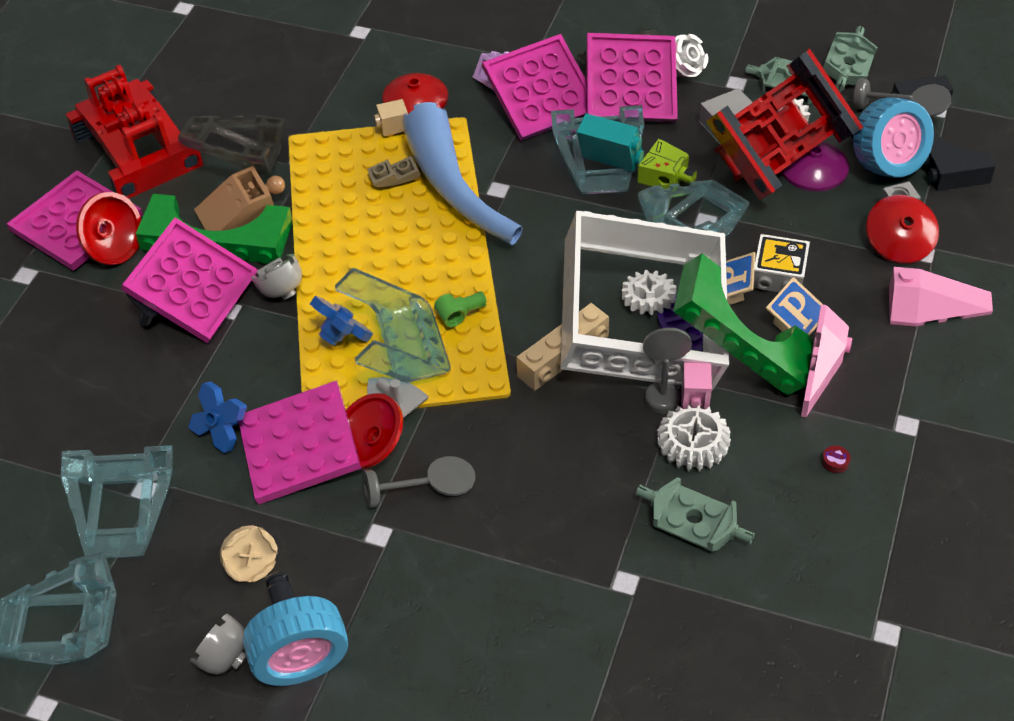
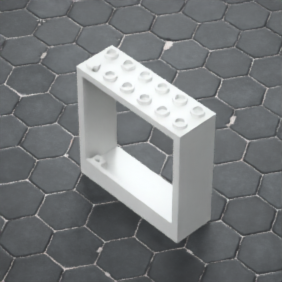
M576 211L565 238L561 369L661 383L663 361L649 358L644 353L643 343L578 334L580 249L682 265L703 253L721 267V284L727 299L725 234L711 230L705 231L689 227L666 225L664 223L641 221L639 219L621 218L614 215L595 214L589 211ZM703 334V352L690 350L684 357L669 361L667 384L682 386L684 362L710 363L713 390L729 366V352Z

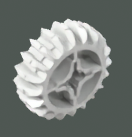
M688 404L686 409L677 406L675 412L669 411L667 417H663L658 428L657 443L659 448H661L662 456H667L669 463L676 461L677 468L684 465L689 472L692 467H696L700 472L703 466L711 469L713 463L719 464L722 457H725L730 446V430L726 426V420L720 419L719 412L711 413L710 406L704 410L699 405L696 408H691Z

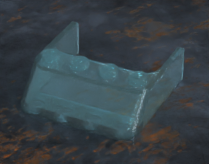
M351 268L335 285L336 291L362 301L374 310L381 329V335L384 339V343L373 340L355 357L356 364L407 383L444 375L450 371V362L433 310L424 298L356 268Z

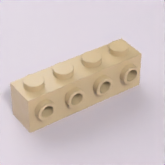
M590 303L579 311L578 334L607 338L609 335V316ZM562 324L516 357L517 377L534 391L564 370L561 369Z

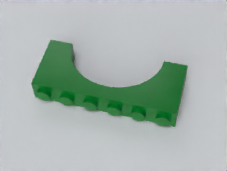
M152 195L136 232L141 251H149L174 218L182 221L179 218L180 210L176 196ZM266 205L264 211L256 219L235 229L209 231L188 226L244 261L269 264L282 257L293 221L290 207Z
M703 253L685 263L673 312L786 396L806 387L813 338L796 325L778 334L775 342L757 336L739 320L730 307L721 284V267Z

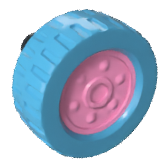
M887 97L874 101L866 107L858 118L863 128L851 136L856 157L865 169L878 175L901 178L914 173L924 164L933 145L934 130L931 117L919 103L903 98Z
M275 572L267 577L265 583L268 587L272 605L252 618L243 634L245 653L252 674L259 681L275 686L299 684L325 674L342 660L348 648L346 630L337 607L329 600L321 597H294L291 584L288 582V575L284 572Z

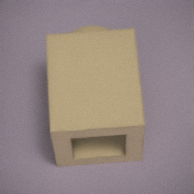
M403 99L377 104V114L374 115L376 127L381 128L383 136L404 132L402 121L404 114L407 113L408 115Z

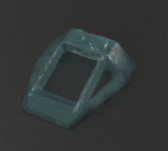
M642 105L619 107L618 116H602V118L638 127L639 136L642 138L644 130ZM574 109L551 111L554 138L580 193L628 192L632 171L621 168L585 171L584 159L577 136V130L583 118H575ZM567 140L572 141L574 159L572 157Z
M714 180L690 182V185L686 187H680L679 184H671L670 188L662 189L661 185L652 186L638 193L647 222L664 223L679 227L688 226L676 220L675 217L701 197L707 199L728 213L715 223L706 221L695 226L694 229L724 233L725 237L732 232L750 203ZM689 195L668 211L672 197Z
M172 445L144 447V453L103 456H95L90 450L62 451L61 480L69 499L70 509L74 515L77 525L76 529L85 558L144 556L171 481L173 471ZM157 480L154 496L151 503L153 481ZM78 482L92 484L87 523ZM142 482L137 527L97 530L103 485Z
M100 552L76 558L69 562L68 568L59 573L54 570L46 574L44 581L34 586L28 584L0 599V657L50 665L64 664L87 659L106 647L111 631L116 589L105 554ZM73 580L74 585L84 592L40 595ZM84 604L79 631L63 634L62 641L21 643L29 607Z

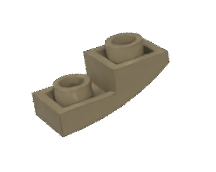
M412 155L390 165L387 159L367 169L375 187L398 185L421 177Z

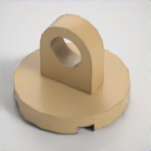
M254 525L242 526L232 531L224 540L220 549V562L224 571L234 580L256 582L273 569L276 562L277 545L274 538L263 528Z

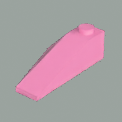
M894 267L889 285L890 324L921 326L927 321L937 320L940 323L946 322L947 318L959 316L965 319L992 314V296L989 291L921 269Z
M821 304L801 417H807L842 364L844 352L850 353L852 338L847 337L849 326L827 305Z

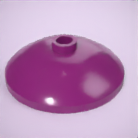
M822 141L780 171L786 181L800 189L826 191L836 188L845 181L849 172V162L846 155L839 148Z

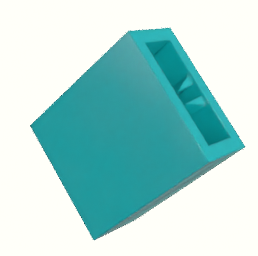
M585 113L577 130L582 157L634 172L637 164H640L644 157V151L641 148L642 138L639 136L638 127Z

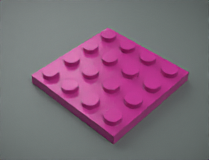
M587 33V114L615 121L676 123L678 118L675 36Z
M561 34L482 63L481 67L520 141L581 119L587 113V81Z
M75 171L8 222V229L74 271L90 258L82 249L77 238L76 221L82 205L93 195L113 191L79 171ZM135 205L141 217L143 215L142 210Z
M174 218L123 283L121 290L204 342L209 343L252 282L251 276H256L258 269L182 221Z
M337 380L245 412L243 420L239 422L254 497L258 505L361 469L341 389Z

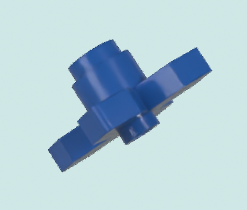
M314 296L310 302V305L316 311L327 317L320 327L319 335L328 343L336 345L338 341L341 342L346 334L349 335L350 333L368 342L373 335V332L366 326L352 318L354 314L347 308L335 303L332 305L318 296Z
M213 382L202 383L198 397L204 412L192 414L188 427L197 435H204L211 431L213 445L223 453L232 451L237 439L232 427L237 426L240 420H243L247 406L237 398L224 402L219 386Z

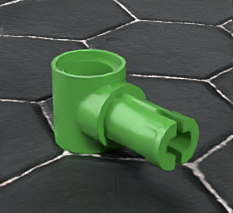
M482 291L464 298L461 296L454 298L452 294H444L436 300L434 308L446 326L455 327L463 322L468 312L486 307L487 300Z

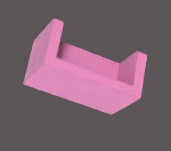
M684 362L681 408L686 409L689 404L691 408H696L699 405L701 409L705 410L710 406L712 392L711 364Z

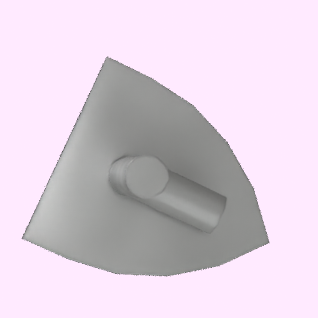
M386 377L368 379L367 394L382 393L390 396L400 406L403 418L429 398L419 388L399 379Z

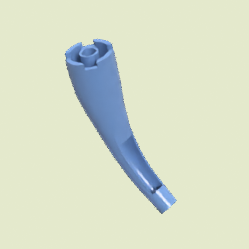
M432 102L414 105L413 111L408 115L407 113L404 114L402 122L412 155L428 181L455 210L470 222L508 244L514 245L521 236L522 226L486 205L475 195L462 178L445 108L442 110L437 107L436 103Z

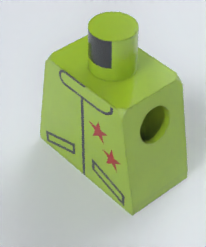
M658 139L638 165V183L672 191L675 190L681 180L693 184L697 171L688 168L689 155L686 152Z

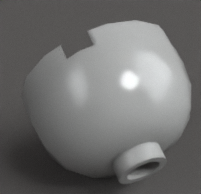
M288 254V260L286 261L278 258L256 271L259 275L258 277L251 276L253 283L261 294L269 298L282 297L285 300L296 293L294 289L301 282L302 270L294 254Z
M228 613L222 617L226 622L221 627L215 624L195 652L200 656L191 657L190 659L192 664L208 674H223L231 667L237 670L246 659L243 643L245 630Z

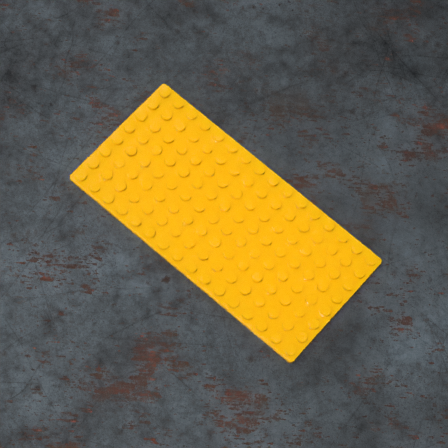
M464 117L450 118L448 120L461 176L475 195L479 197L467 120ZM374 126L289 136L294 255L302 270L301 282L296 287L302 392L337 380L345 408L347 409L353 402L368 395L367 386L369 378L386 377L408 382L427 394L429 398L417 408L508 398L511 395L485 231L455 210L432 186L412 155L405 132L383 136L381 128ZM412 155L421 177L393 186H374L367 171L368 168L387 159L390 165ZM479 291L484 293L487 300L486 307L468 312L463 322L455 327L446 326L434 308L436 300L444 294H452L454 298L459 296L464 298ZM314 296L321 297L332 305L335 303L351 311L354 314L353 319L373 332L369 341L361 340L352 333L346 334L341 342L338 341L336 345L325 341L319 333L321 331L320 327L327 317L310 305Z

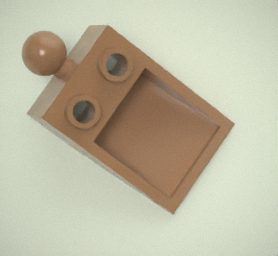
M254 166L232 174L201 202L194 211L205 230L223 231L235 229L256 219L264 211L266 205H274L270 193L275 195L282 193L285 188V182L279 176H272L264 185Z

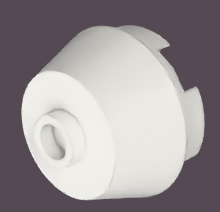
M693 34L675 37L676 77H695L699 75L708 63V54L704 55L703 48L700 45L703 42Z

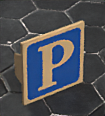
M755 252L726 261L727 301L729 305L743 301V293L753 290Z
M793 277L769 303L766 309L774 316L773 324L782 332L796 325L810 336L817 327L822 303Z

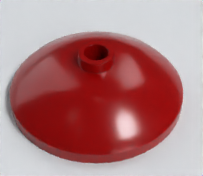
M410 73L397 77L390 82L383 91L382 99L383 103L403 99L408 114L414 110V105L424 102L436 103L437 107L443 110L448 102V90L445 84L434 76L424 73Z
M103 192L93 195L82 205L77 216L76 233L82 249L91 259L101 264L114 265L127 261L135 254L139 247L136 232L141 222L140 214L135 205L121 194Z
M892 195L877 202L869 212L866 220V235L872 248L884 259L897 264H912L923 260L933 251L939 238V226L932 210L922 201L907 195ZM904 220L909 221L911 225H906Z
M372 393L359 398L346 409L361 469L372 467L384 460L397 445L403 428V414L398 403L386 394Z

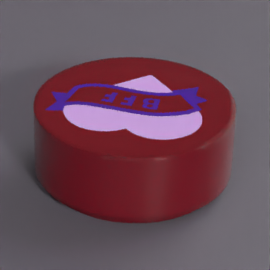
M830 446L823 453L822 464L830 472L841 473L848 469L851 456L844 447Z

